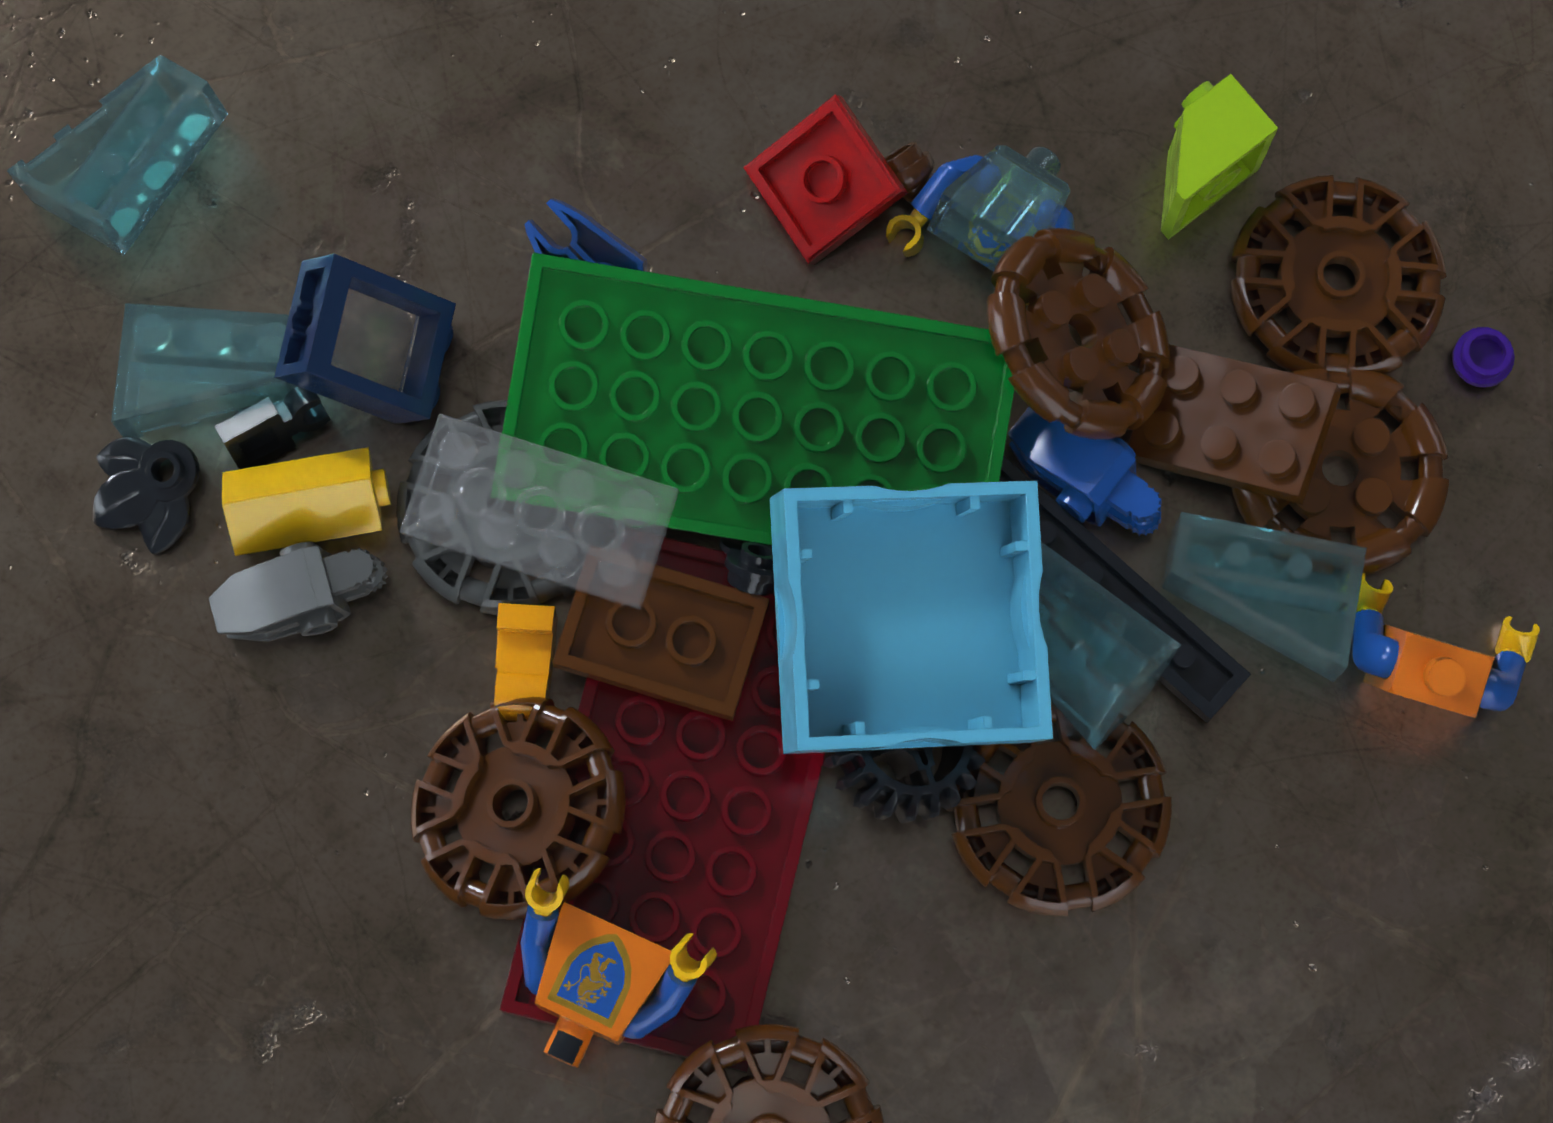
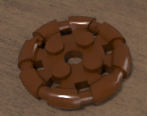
M1333 175L1316 176L1292 183L1275 192L1276 199L1266 208L1257 207L1249 216L1240 230L1231 257V261L1237 263L1236 278L1230 280L1231 295L1237 316L1249 338L1256 335L1269 349L1266 356L1277 365L1289 372L1302 369H1324V365H1326L1327 371L1347 372V377L1350 376L1351 369L1376 371L1387 375L1402 367L1401 359L1412 350L1420 352L1430 340L1438 326L1446 300L1443 295H1440L1441 280L1447 277L1445 261L1439 242L1427 221L1420 223L1407 209L1410 203L1398 193L1376 182L1356 177L1354 182L1334 181ZM1333 205L1351 206L1353 216H1332ZM1290 218L1294 221L1298 220L1305 228L1294 238L1282 226ZM1388 225L1402 238L1391 249L1376 234L1380 229ZM1266 263L1279 264L1277 279L1260 278L1261 265ZM1335 263L1347 266L1354 274L1355 286L1344 291L1332 288L1324 278V268ZM1402 275H1409L1412 279L1416 280V291L1400 290ZM1285 308L1288 319L1296 325L1288 334L1274 320V317ZM1385 317L1396 327V333L1387 340L1376 329ZM1326 337L1346 338L1345 354L1325 352Z
M1047 228L1037 231L1034 237L1027 235L1014 242L1002 255L992 274L991 282L995 287V291L987 298V320L996 356H1003L1012 374L1008 380L1015 391L1044 420L1049 423L1057 420L1064 424V429L1067 433L1078 437L1110 439L1121 437L1127 429L1135 430L1139 428L1157 410L1167 386L1166 381L1162 378L1163 369H1167L1170 366V348L1165 323L1160 311L1153 312L1144 294L1149 288L1142 277L1115 249L1109 246L1103 249L1097 247L1093 236L1067 228ZM1083 267L1090 270L1089 274L1084 277L1082 276ZM1117 305H1123L1132 324H1126ZM1069 324L1079 333L1082 346L1076 344L1069 332ZM1128 365L1136 367L1138 369L1137 373L1129 369Z
M1324 365V369H1302L1291 372L1337 383L1341 394H1345V410L1335 409L1303 505L1232 487L1234 499L1246 525L1255 537L1261 534L1277 549L1273 554L1299 569L1314 574L1332 576L1333 571H1353V575L1356 577L1360 573L1372 574L1399 563L1412 554L1410 546L1420 536L1428 537L1443 512L1447 499L1449 479L1443 478V460L1448 458V452L1437 422L1424 403L1417 406L1401 391L1405 385L1384 373L1351 369L1350 376L1347 377V372L1327 371L1326 365ZM1383 409L1401 424L1391 435L1386 424L1375 418ZM1329 457H1341L1347 460L1354 470L1353 482L1345 486L1330 483L1322 471L1323 461ZM1401 463H1418V479L1401 480ZM1288 505L1306 520L1295 531L1278 517ZM1388 507L1401 519L1393 529L1386 528L1377 519ZM1350 532L1351 546H1333L1331 533Z
M1051 693L1052 723L1057 728L1059 741L1042 744L1032 742L973 745V749L983 756L986 761L979 769L970 771L977 782L973 789L963 793L960 792V785L956 784L961 800L957 806L947 811H953L957 832L951 835L956 849L970 872L985 888L990 883L1010 897L1007 903L1019 909L1047 916H1068V910L1090 907L1091 911L1095 912L1106 908L1130 894L1145 880L1142 872L1153 857L1160 858L1167 842L1172 818V797L1165 796L1162 775H1165L1167 772L1160 755L1147 735L1133 721L1128 725L1109 712L1112 706L1099 700L1071 693ZM1094 732L1115 745L1107 758L1097 750L1086 745ZM997 750L1005 752L1014 758L1004 775L987 765ZM1137 780L1141 800L1122 803V794L1118 782ZM1055 786H1062L1071 790L1077 799L1076 813L1072 817L1063 820L1051 817L1045 811L1042 803L1043 794L1046 790ZM997 803L996 818L999 824L981 827L978 807L980 805ZM1117 830L1132 842L1122 858L1106 848V845L1114 837ZM1014 847L1024 856L1035 861L1025 876H1022L1004 863ZM1079 863H1083L1085 882L1064 885L1061 868H1071Z
M542 697L519 698L494 706V701H492L490 709L476 716L469 712L449 727L428 753L427 757L432 760L423 780L416 779L411 802L412 838L414 842L421 844L425 857L420 863L438 890L460 907H466L470 904L479 908L481 916L505 920L526 918L529 904L525 898V889L531 878L528 868L538 869L546 867L549 877L538 883L544 891L549 893L557 891L562 875H566L569 879V888L562 900L563 903H569L584 892L601 874L609 862L610 858L605 856V853L614 833L621 835L625 819L626 787L622 771L615 770L611 756L615 750L606 735L590 718L574 707L563 710L555 707L552 699ZM525 705L531 706L533 709L528 720L521 713L517 714V721L508 722L497 707ZM547 730L553 734L545 750L535 743L538 736ZM499 733L504 747L495 749L488 754L485 748L487 746L486 738ZM586 765L591 778L579 783L571 775L570 771ZM455 769L462 773L456 783L454 792L451 793L446 791V788ZM525 790L528 798L525 812L514 821H505L502 815V805L505 798L513 791ZM577 818L590 823L581 845L568 840ZM458 824L459 832L463 839L447 845L444 835L449 832L450 827ZM484 861L495 866L487 884L480 881L479 871Z
M761 1024L735 1029L736 1036L714 1044L711 1039L686 1058L666 1085L671 1092L664 1109L656 1110L654 1123H693L688 1119L694 1101L712 1108L707 1123H831L826 1105L843 1099L849 1116L838 1123H884L881 1106L879 1104L873 1105L866 1090V1086L869 1085L870 1081L856 1062L837 1045L824 1037L820 1042L799 1035L800 1028ZM789 1059L810 1066L804 1085L794 1079L783 1076ZM747 1060L753 1075L740 1078L732 1086L725 1068Z

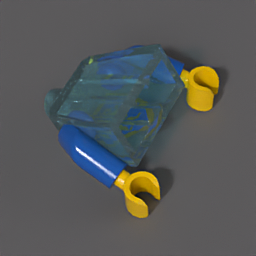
M997 145L984 157L972 155L946 162L939 166L911 202L914 209L910 215H898L889 221L886 227V237L888 242L891 243L900 230L911 229L915 231V236L906 244L903 250L905 257L914 256L920 252L924 245V235L921 228L929 219L931 221L927 228L928 231L994 272L1002 255L1021 237L1027 235L1034 237L1037 231L1047 228L1075 230L1074 216L1064 207L1071 189L1068 183L1056 177L1060 171L1061 164L1056 154L1045 147H1035L1024 157L1006 145Z

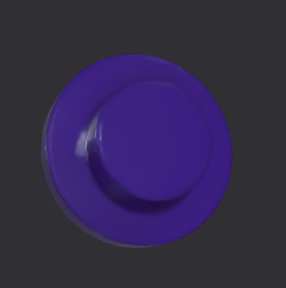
M1477 327L1464 333L1455 344L1452 354V361L1457 374L1465 382L1476 387H1492L1501 383L1511 372L1515 360L1514 350L1508 338L1501 332L1489 327Z

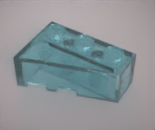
M162 55L157 56L100 99L99 102L102 104V107L72 129L67 124L54 134L53 137L56 139V142L30 162L25 164L21 159L7 170L9 175L32 202L122 256L127 253L228 115V112L207 81Z
M125 303L111 422L122 437L139 438L144 436V432L177 424L184 427L200 423L202 418L235 410L239 411L267 397L270 398L273 405L281 403L286 395L293 388L297 387L274 378L289 315Z
M1181 512L1171 531L1162 588L1334 682L1348 666L1367 548ZM1312 563L1334 567L1333 574L1312 570Z
M1041 542L1043 573L1039 590V614L1044 639L1048 647L1051 701L1092 748L1096 750L1150 694L1181 644Z

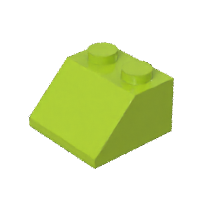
M1229 74L1215 86L1210 81L1202 83L1181 104L1184 110L1173 125L1176 132L1167 157L1161 232L1168 240L1260 169L1278 130L1274 122L1232 74Z

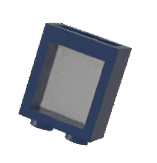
M335 253L304 260L301 263L274 378L395 424L430 419L432 409L437 404L440 396L439 377L444 355L453 339L452 320L456 303Z

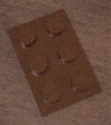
M1169 344L1170 366L1169 368H1164L1162 372V378L1167 383L1163 398L1153 415L1139 428L1133 430L1128 443L1136 453V463L1303 505L1341 395L1338 384Z
M590 545L552 664L557 669L733 721L769 608L770 599Z

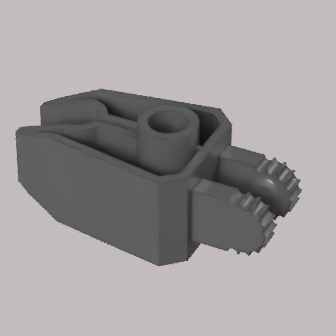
M302 542L282 549L279 552V557L234 573L208 599L218 634H226L229 639L269 642L300 632L302 636H313L335 629L338 626V621H342L351 615L348 601L367 596L370 591L376 593L377 589H382V585L386 584V578L389 577L386 573L388 569L384 567V562L370 554L367 550L363 551L358 548V550L351 549L349 553L343 551L332 555L321 547L316 546L315 542Z

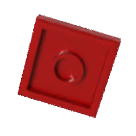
M836 94L743 167L807 263L816 265L908 193L844 98Z

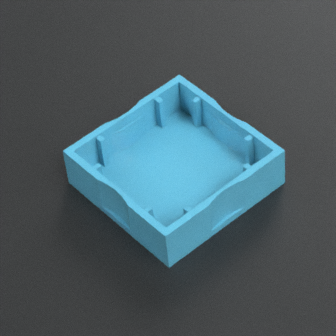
M1037 481L948 483L943 486L917 491H898L877 486L784 488L770 497L783 754L1032 743L1053 739L1048 647L1044 639L1039 614V590L1043 565Z

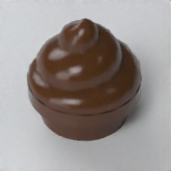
M916 141L910 142L884 157L908 193L903 198L910 204L932 177V171L935 166V161L929 151L922 152Z

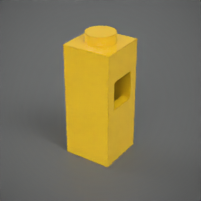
M369 447L222 472V508L235 556L285 548L302 542H319L382 531L381 506L391 505L385 468L373 469Z

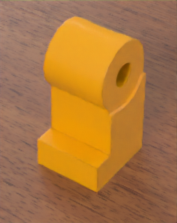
M498 603V635L495 661L497 675L494 706L519 698H550L552 662L555 653L558 625L555 606ZM525 705L497 707L508 722L517 721V714L521 713L528 720L533 707Z

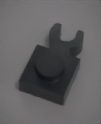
M297 386L286 395L284 401L275 406L270 398L267 397L252 406L240 409L232 417L214 427L238 469L261 466L296 447L292 436L299 432H312L320 429L331 419L316 393Z

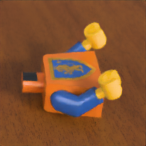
M1365 573L1359 574L1347 598L1346 605L1355 614L1353 617L1352 656L1357 668L1365 672L1363 682L1389 693L1473 718L1477 717L1479 708L1501 712L1513 704L1520 687L1526 663L1531 660L1540 632V627L1534 623L1531 632H1520L1510 626L1513 617H1506L1503 620L1495 646L1497 655L1496 657L1384 624L1382 612L1394 587L1389 580L1384 579L1380 588L1376 589L1366 582Z
M538 868L534 871L525 889V898L529 905L520 942L525 986L532 994L536 995L535 1005L539 1009L559 1018L543 1052L578 1068L594 1034L620 1045L625 1037L641 1039L675 1017L696 984L697 978L715 961L717 953L712 947L702 961L692 959L687 952V944L694 936L692 933L686 934L671 951L566 902L563 903L559 912L558 907L561 905L569 888V879L563 874L558 883L557 891L554 893L546 892L538 883V878L541 874V868Z

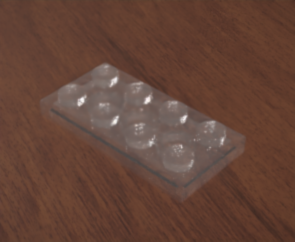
M439 413L400 533L420 541L641 610L679 490L675 487Z

